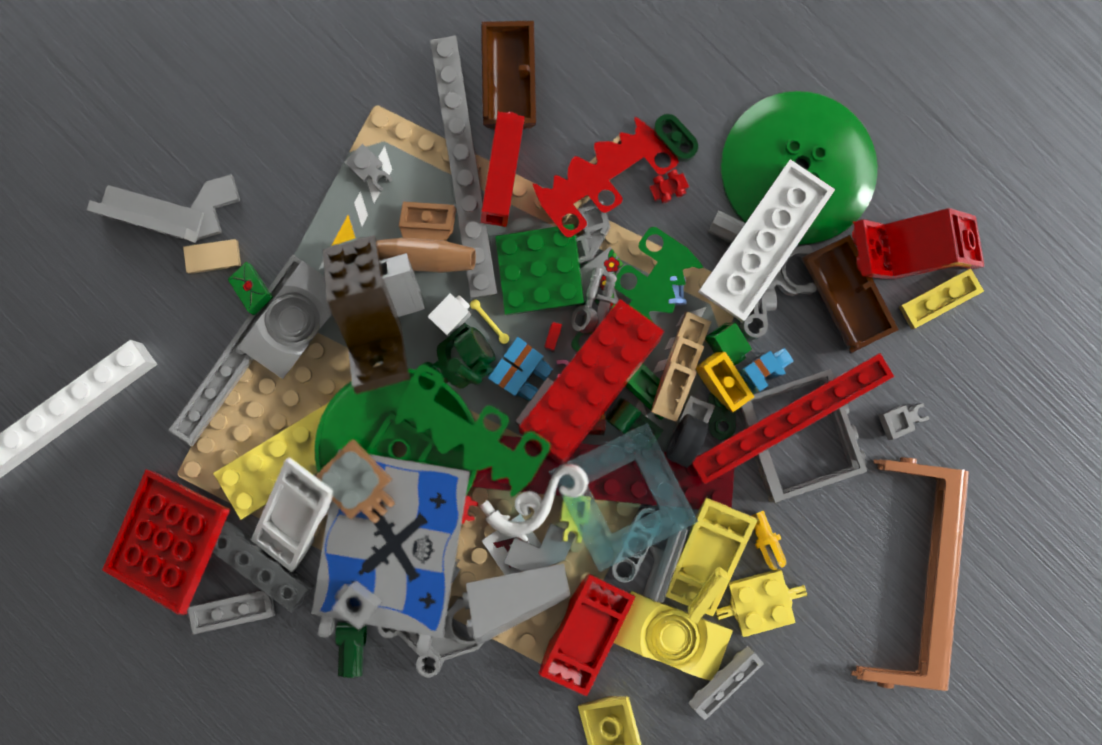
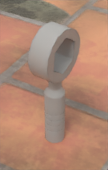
M593 268L586 292V303L576 308L571 318L573 329L584 334L593 331L598 321L597 312L591 307L596 299L604 272L601 268ZM587 314L586 323L582 325L583 316Z

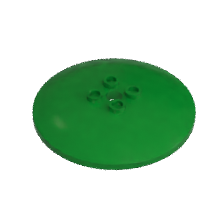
M804 91L784 92L769 96L745 111L727 136L720 166L721 180L726 198L736 215L744 223L748 221L790 159L794 162L799 158L806 160L808 163L807 171L835 189L797 244L798 246L812 245L830 240L851 227L853 222L861 217L872 199L878 170L873 142L861 121L839 102L817 93Z
M408 368L409 380L355 394L352 381H350L327 405L318 424L315 437V463L318 473L338 454L339 449H343L351 440H355L371 455L470 471L467 496L476 477L477 470L464 468V445L459 444L448 452L441 454L433 442L431 428L418 433L414 418L404 419L401 423L395 424L400 399L416 369ZM424 372L418 378L420 387L425 390H430L435 386V377L429 373ZM443 381L433 401L469 424L474 425L475 421L466 403L455 390ZM398 441L404 443L407 448L406 454L403 457H398L393 452V445Z

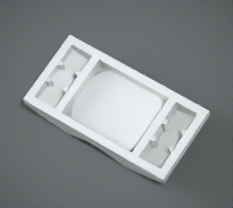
M291 458L286 459L251 541L290 572H293L314 542V533L329 510L333 490Z

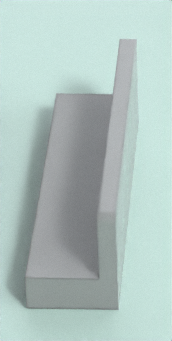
M110 185L106 187L102 203L90 200L87 211L100 216L196 243L204 213Z

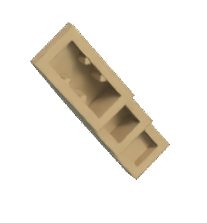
M690 312L684 313L669 353L651 412L677 422L697 373L695 369L704 349L702 345L711 321Z

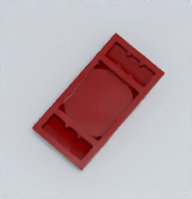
M588 573L570 598L565 617L558 630L549 640L538 674L587 696L636 597Z

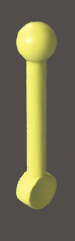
M472 300L470 307L477 310L499 336L500 343L507 344L509 336L501 332L480 307L478 300Z

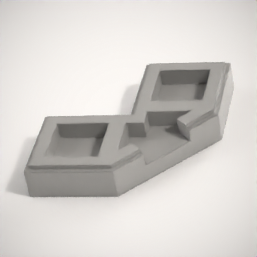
M231 174L206 181L192 204L191 209L204 213L197 240L221 234L222 231L216 208L240 202L236 183Z
M595 204L578 208V211L587 221V226L583 229L584 234L576 236L580 264L590 262L595 258L611 228L607 213L601 212Z
M551 523L540 548L515 537L504 563L524 572L548 567L563 561L576 534L569 532L568 541L563 542L562 534L565 529Z

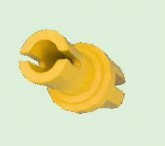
M764 511L751 515L757 519L754 527L758 538L756 540L757 543H755L756 549H761L764 559L771 570H777L775 558L781 568L785 567L786 558L778 541L781 540L780 534L777 535L776 532H772Z

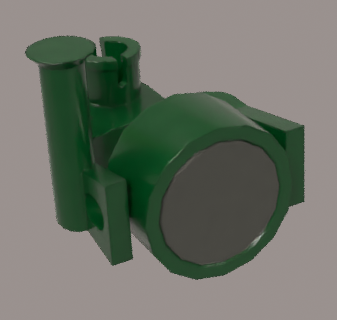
M463 323L437 346L438 361L435 363H423L439 372L443 376L445 383L449 382L456 388L463 389L471 383L479 385L482 382V377L494 371L489 364L495 360V354L489 342L478 329ZM454 346L468 367L461 364L460 359L457 357L451 359V349Z

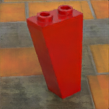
M498 112L480 223L507 227L525 116H520L514 112Z

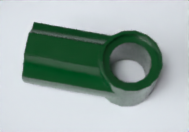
M349 621L337 622L335 641L336 646H339V677L354 678L363 675V646L366 645L367 624L358 629Z

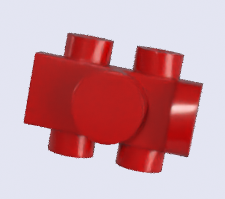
M675 169L667 173L669 179L664 180L662 175L653 178L654 185L649 186L654 201L661 200L662 204L671 201V196L676 194L677 198L686 195L685 190L689 188L684 173L678 175Z

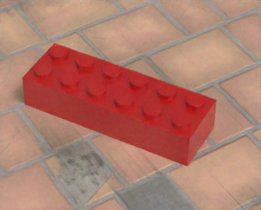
M620 299L519 425V433L524 436L526 432L532 431L550 443V450L547 454L563 466L661 341L664 330ZM529 440L542 450V445L538 440Z

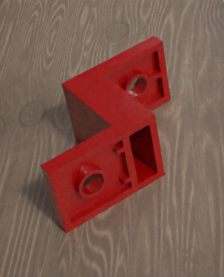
M946 208L888 224L865 219L853 222L852 238L858 250L856 263L862 276L896 280L955 266L971 269L985 267L975 215Z

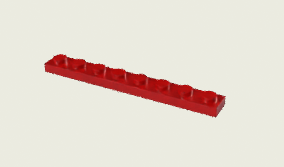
M876 354L698 455L693 461L692 466L703 485L895 376L882 354Z

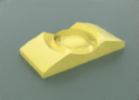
M705 498L682 548L666 597L689 606L717 567L727 571L730 581L757 523V519L714 500ZM728 583L705 614L714 616Z
M631 591L630 594L636 598L614 643L644 657L660 661L685 673L711 681L719 670L733 630L703 618L695 624L689 620L688 612L665 603L655 602L642 594Z

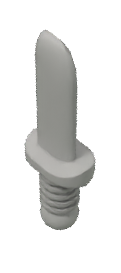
M615 274L607 275L606 285L603 288L604 292H602L603 295L597 294L596 296L600 303L597 310L598 321L592 333L608 315L610 303H616V299L611 298L615 282L617 281Z

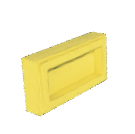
M721 567L715 569L687 607L689 620L695 624L699 622L728 583L727 571Z

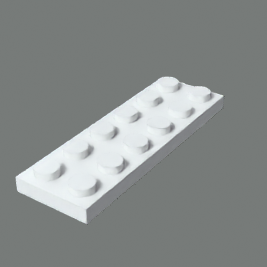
M790 159L698 292L743 323L835 189Z

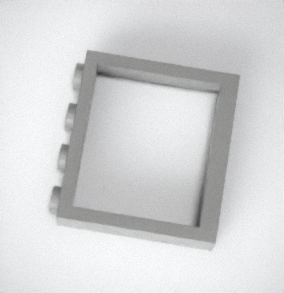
M829 369L753 394V399L738 408L744 429L758 422L752 403L818 381L822 386L836 378L835 374ZM848 404L833 411L831 416L849 467L782 489L768 449L754 456L769 502L776 503L867 472L865 466L867 464L864 459L866 455L863 450L859 449L856 441L858 439V432L856 427L850 424L847 415L849 414Z

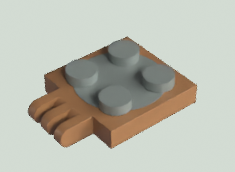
M351 440L315 476L333 490L332 501L350 519H353L362 511L373 523H376L380 518L373 510L376 509L381 515L387 512V509L381 504L382 501L390 508L395 505V501L383 490L393 479L355 440Z

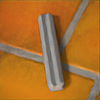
M675 523L672 527L649 593V598L655 602L663 603L689 531L684 525Z

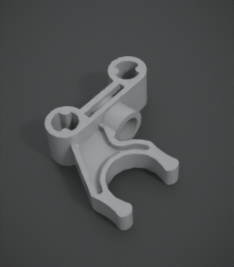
M810 245L795 247L788 259L794 256L804 257L812 253V247ZM788 259L747 319L740 323L739 329L746 340H756L766 333L768 329L767 312L776 311L777 296L774 287H778L781 292L788 296L810 295L816 291L814 283L802 286L796 285L788 279L785 272ZM752 322L758 326V330L754 333L748 328V325Z
M462 596L458 597L456 602L447 609L443 637L432 636L430 651L425 656L419 655L416 668L423 677H434L440 671L444 660L479 650L483 644H478L475 638L462 637L454 629V614L461 608H464ZM377 626L379 633L383 637L393 638L399 635L415 652L417 651L420 634ZM427 657H432L435 660L434 667L428 666L425 663Z

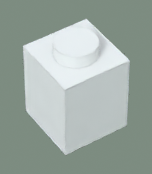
M449 294L427 317L449 337L471 316V313L467 310L470 305L460 295L455 298Z

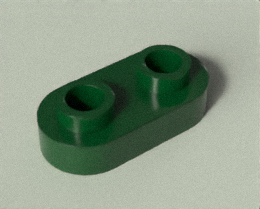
M672 114L661 115L654 125L655 135L679 161L685 162L693 159L699 147L697 139L676 116ZM667 126L671 129V132L665 133L662 128ZM680 146H687L689 151L682 152Z
M710 392L707 402L715 405V408L708 421V431L713 438L726 440L735 433L736 411L731 412L724 405L719 404L717 398ZM721 421L727 424V429L724 432L718 428V424Z

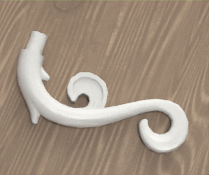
M565 464L553 474L543 500L533 491H525L518 495L515 500V508L519 514L528 516L531 512L529 506L534 509L533 516L522 522L509 520V515H502L499 510L493 508L488 500L479 507L487 517L485 520L496 531L528 541L525 534L537 529L548 516L560 477L568 474L573 477L575 482L572 488H567L564 485L561 486L560 492L568 497H578L587 489V476L579 466Z

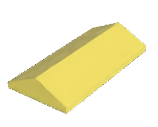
M608 696L578 705L588 745H641L629 697Z

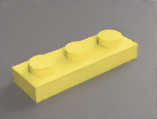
M970 268L899 306L912 330L984 292Z

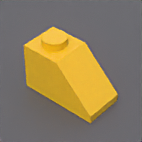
M716 352L696 366L695 370L707 389L731 412L736 411L754 398L751 390L726 352Z

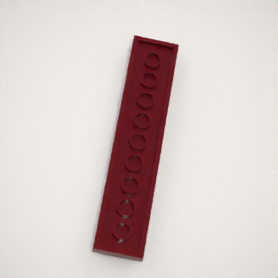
M502 435L498 442L515 451L522 437ZM528 440L525 443L524 449L529 456L537 457L541 454L542 450ZM583 443L577 447L565 463L579 466L585 472L588 485L585 492L580 496L591 497L593 500L699 510L705 498H709L732 508L734 468L703 485L692 464L689 467H684L677 462H673L666 457L667 452L652 450L647 452L643 449ZM547 454L532 480L520 492L533 491L537 494L545 495L550 479L562 465ZM492 467L477 470L472 484L473 488L511 491L512 487L508 477L495 481L492 480ZM565 474L560 477L555 496H563L560 492L561 486L564 485L567 488L574 486L575 482L572 476Z

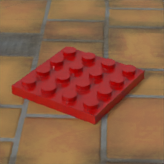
M146 469L102 571L177 614H186L230 509L155 471Z

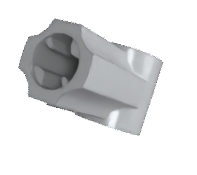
M718 210L708 233L732 244L745 223Z

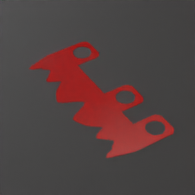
M635 117L634 119L637 126L634 135L620 132L621 144L611 141L594 143L597 164H591L578 156H574L568 166L567 180L555 175L552 189L542 188L538 184L533 183V188L542 208L564 236L572 237L587 226V221L574 206L576 202L588 195L603 213H607L620 205L623 198L609 180L642 158H645L656 173L660 175L666 174L678 165V159L658 139L654 130L639 118ZM660 152L668 154L671 158L670 165L666 168L657 166L654 161L656 154ZM602 190H609L614 194L615 201L609 206L602 205L598 200V194ZM566 214L577 216L579 225L576 229L568 230L563 226L562 218Z

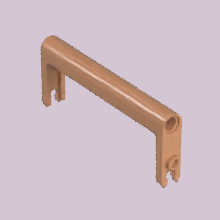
M900 457V462L881 459L874 460V464H878V470L929 477L936 480L919 664L917 671L857 666L856 671H852L851 675L857 676V679L877 682V686L893 689L894 684L947 691L969 471L917 464V459Z

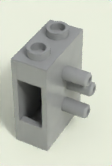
M407 253L381 260L383 278L398 317L425 310L422 293Z

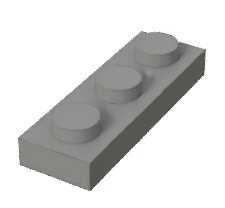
M262 590L188 607L192 635L276 615L273 598Z
M747 646L744 650L739 651L724 669L718 671L704 688L698 690L694 698L688 703L706 720L764 663Z

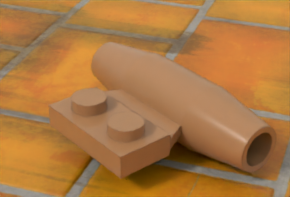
M403 202L399 221V228L403 238L377 240L380 261L407 253L413 271L445 273L473 270L476 263L475 248L447 242L449 236L453 234L456 207L448 204Z

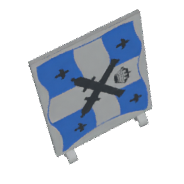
M369 454L393 479L383 490L395 501V505L390 508L382 501L381 504L387 509V512L381 515L374 509L373 511L380 519L373 523L362 511L353 519H350L331 500L312 614L322 616L318 635L325 638L332 635L335 619L346 620L333 609L338 601L335 596L345 584L350 586L355 581H358L382 600V603L366 624L420 634L416 652L419 655L425 656L431 649L432 636L442 638L444 633L470 471ZM351 597L350 603L352 607L361 609L360 600L356 597Z

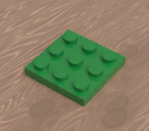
M574 224L563 225L568 230L575 229ZM556 226L495 236L505 315L585 304L576 234L572 237H566Z

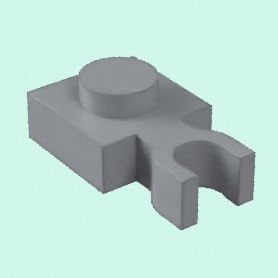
M364 144L344 162L364 183L371 178L373 184L380 192L383 190L378 184L380 178L384 177L389 182L393 180L385 171L378 170L383 163Z
M924 403L913 405L909 410L906 405L899 406L878 415L887 439L893 440L915 431L913 422L918 423L929 420V416L919 417L917 414L918 409L924 407Z

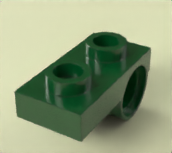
M623 398L618 400L605 417L608 423L647 452L664 431Z

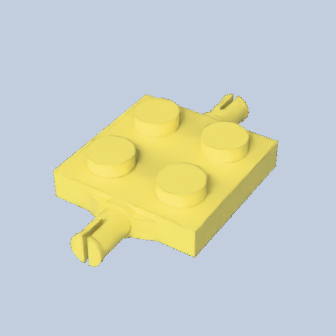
M772 570L729 582L730 605L718 608L715 612L717 613L718 620L734 616L738 621L741 635L746 637L795 623L792 600L807 596L804 585L789 589L785 584L782 570Z

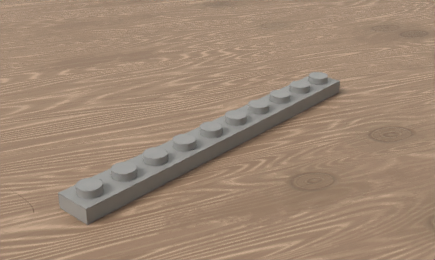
M450 36L432 39L430 42L462 245L475 248L476 251L474 269L466 270L471 299L498 295L487 224L480 223L483 199L457 37Z

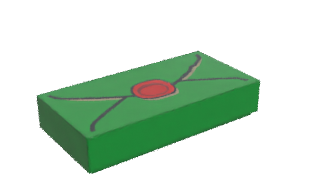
M245 262L228 278L229 283L246 310L252 315L257 314L273 298L254 267L248 262Z

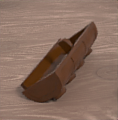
M534 21L481 22L483 125L486 128L495 130L498 112H514L520 116H525L523 130L532 128L536 125Z

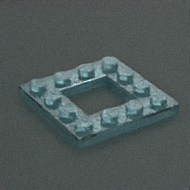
M648 423L566 464L579 466L585 472L588 483L635 460L660 510L611 533L588 485L582 495L568 497L560 492V487L564 485L567 488H572L575 484L573 477L565 474L560 477L557 484V489L599 572L698 522ZM560 467L549 472L551 477Z

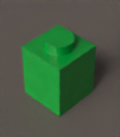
M736 322L724 323L705 337L714 353L726 352L734 365L742 362L746 358L745 354L752 350Z

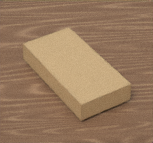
M236 239L183 247L186 273L188 274L241 267L239 243Z

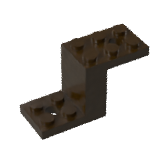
M375 235L323 249L327 303L348 347L352 387L355 394L409 380L410 375L402 325L383 278L379 248ZM379 362H382L381 365H379V366H374L375 364H377V363H379Z

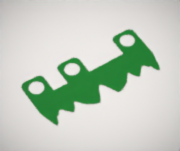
M650 227L638 245L642 252L657 261L649 276H645L630 265H624L616 276L617 281L614 286L616 290L632 300L629 306L651 322L653 321L649 315L650 311L673 313L675 303L669 304V299L675 298L672 284L680 286L686 284L683 270L691 267L704 268L687 247L657 227ZM654 234L661 236L663 239V247L656 252L650 251L646 246L647 238ZM625 273H633L637 277V285L631 290L624 289L620 284V279ZM676 276L677 280L670 281V277ZM578 332L571 342L572 348L577 352L581 349L579 339L584 334Z
M425 364L420 365L400 399L395 424L401 423L404 419L414 418L418 433L431 428L433 442L441 454L448 452L459 444H463L464 468L468 470H482L492 467V480L495 481L508 477L509 483L512 486L510 496L512 498L517 495L532 480L550 450V443L536 433L528 431L522 437L515 451H512L498 442L509 424L507 415L488 405L483 408L475 424H469L433 401L443 383V376ZM424 372H429L435 377V386L430 390H425L419 385L418 378ZM494 413L500 417L501 426L498 430L490 431L486 429L483 421L487 414ZM530 439L538 440L542 445V452L537 457H531L525 452V443Z

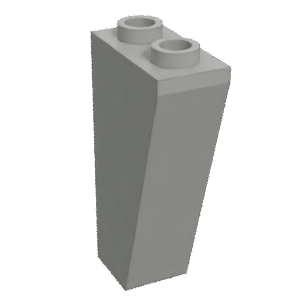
M564 563L466 583L467 592L463 593L465 609H470L471 619L467 620L469 636H474L478 644L484 643L569 598L570 592Z

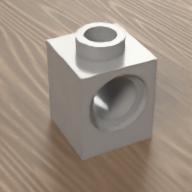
M355 581L350 586L345 584L335 596L338 601L333 609L360 629L370 619L382 603V600L358 581ZM351 597H356L360 600L361 609L352 607L350 603Z

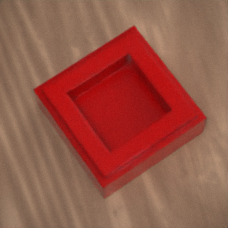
M551 323L544 345L545 350L555 352L562 324Z

